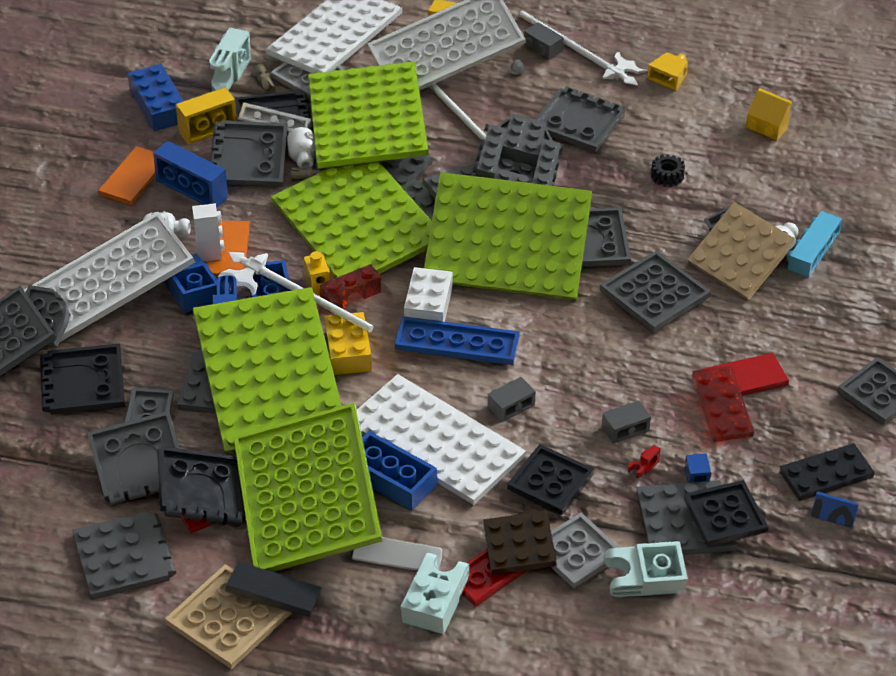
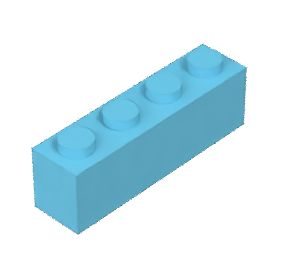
M823 211L817 217H814L810 227L805 229L802 239L797 240L795 249L790 250L788 253V270L809 278L839 235L842 218Z

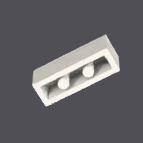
M216 203L192 206L198 256L202 262L221 260V252L225 251L224 240H220V237H223L222 225L218 226V223H222L221 211H217Z

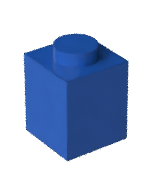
M707 453L686 455L684 470L687 483L710 481L711 469Z

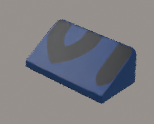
M817 492L811 516L852 528L859 503Z

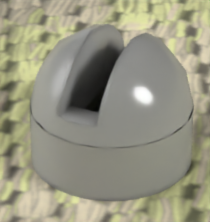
M519 59L511 64V72L514 75H520L526 71Z

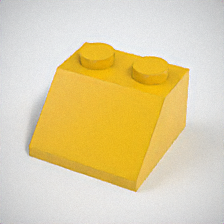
M759 88L748 110L745 128L777 141L788 129L792 101Z

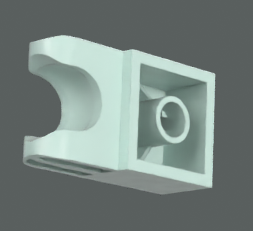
M229 28L223 34L221 42L216 45L215 52L210 58V69L215 70L211 81L212 91L224 87L229 90L234 80L240 79L251 60L249 31Z
M680 541L636 544V547L611 548L603 555L604 563L607 567L621 569L626 573L625 576L614 578L611 582L609 590L610 594L614 597L684 592L688 578Z
M427 553L401 605L402 623L444 634L468 580L469 564L458 562L450 571L437 570V555Z

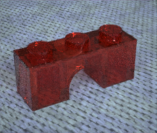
M372 264L320 284V297L340 308L347 307L348 297L358 291L363 299L381 293V275Z

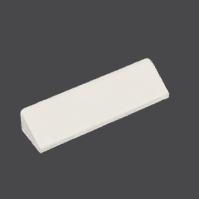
M243 103L238 120L244 122L287 123V132L298 127L310 130L313 126V122L309 118L248 103Z
M382 537V542L354 549L352 560L418 571L425 555L432 553L437 555V570H439L442 560V548Z

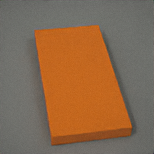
M136 146L98 190L99 195L132 206L156 177L153 151Z
M222 221V223H218V226L222 225L223 237H220V240H224L225 251L221 252V260L207 261V266L216 278H218L221 272L228 269H245L244 264L233 262L229 252L244 253V256L247 258L250 221Z

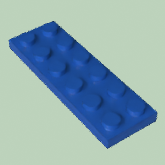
M402 316L395 341V350L514 365L520 331Z

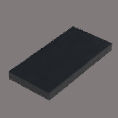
M239 561L226 584L225 591L310 618L321 594L322 587Z

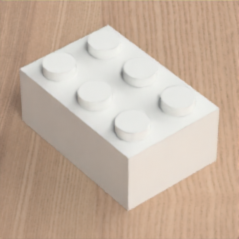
M414 267L404 306V317L445 322L452 292L453 272Z

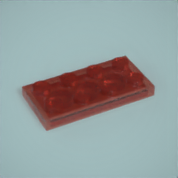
M732 365L693 371L692 379L713 442L753 437L754 429Z

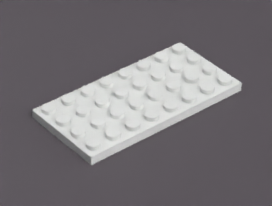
M326 0L267 47L266 54L313 74L316 72L334 71L338 65H341L401 15L402 7L384 0Z
M464 0L368 43V47L378 66L415 62L420 91L526 43V40L503 0Z
M157 212L34 283L32 286L52 289L66 302L69 310V321L60 340L61 342L194 264L195 261L164 218Z
M398 374L357 409L362 437L368 431H371L437 467V483L472 505H475L526 457V450Z

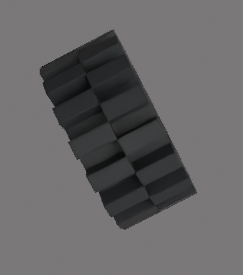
M662 154L660 158L657 156L655 160L653 159L651 179L657 182L658 185L662 183L663 187H666V185L673 187V184L677 186L678 183H682L685 164L683 160L681 161L680 157L676 159V155L669 157L670 154H666V157H664Z

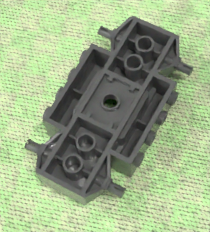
M511 113L510 119H506L499 126L485 125L484 131L487 132L485 140L481 139L471 176L554 186L560 160H557L558 154L562 152L564 145L552 141L548 130L545 129L547 123Z

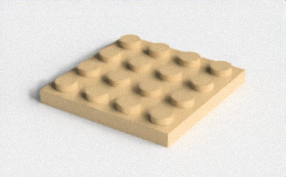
M734 202L687 260L689 264L745 299L750 300L796 243L794 237Z
M225 564L165 618V624L230 669H233L292 612L226 592V584L234 569Z

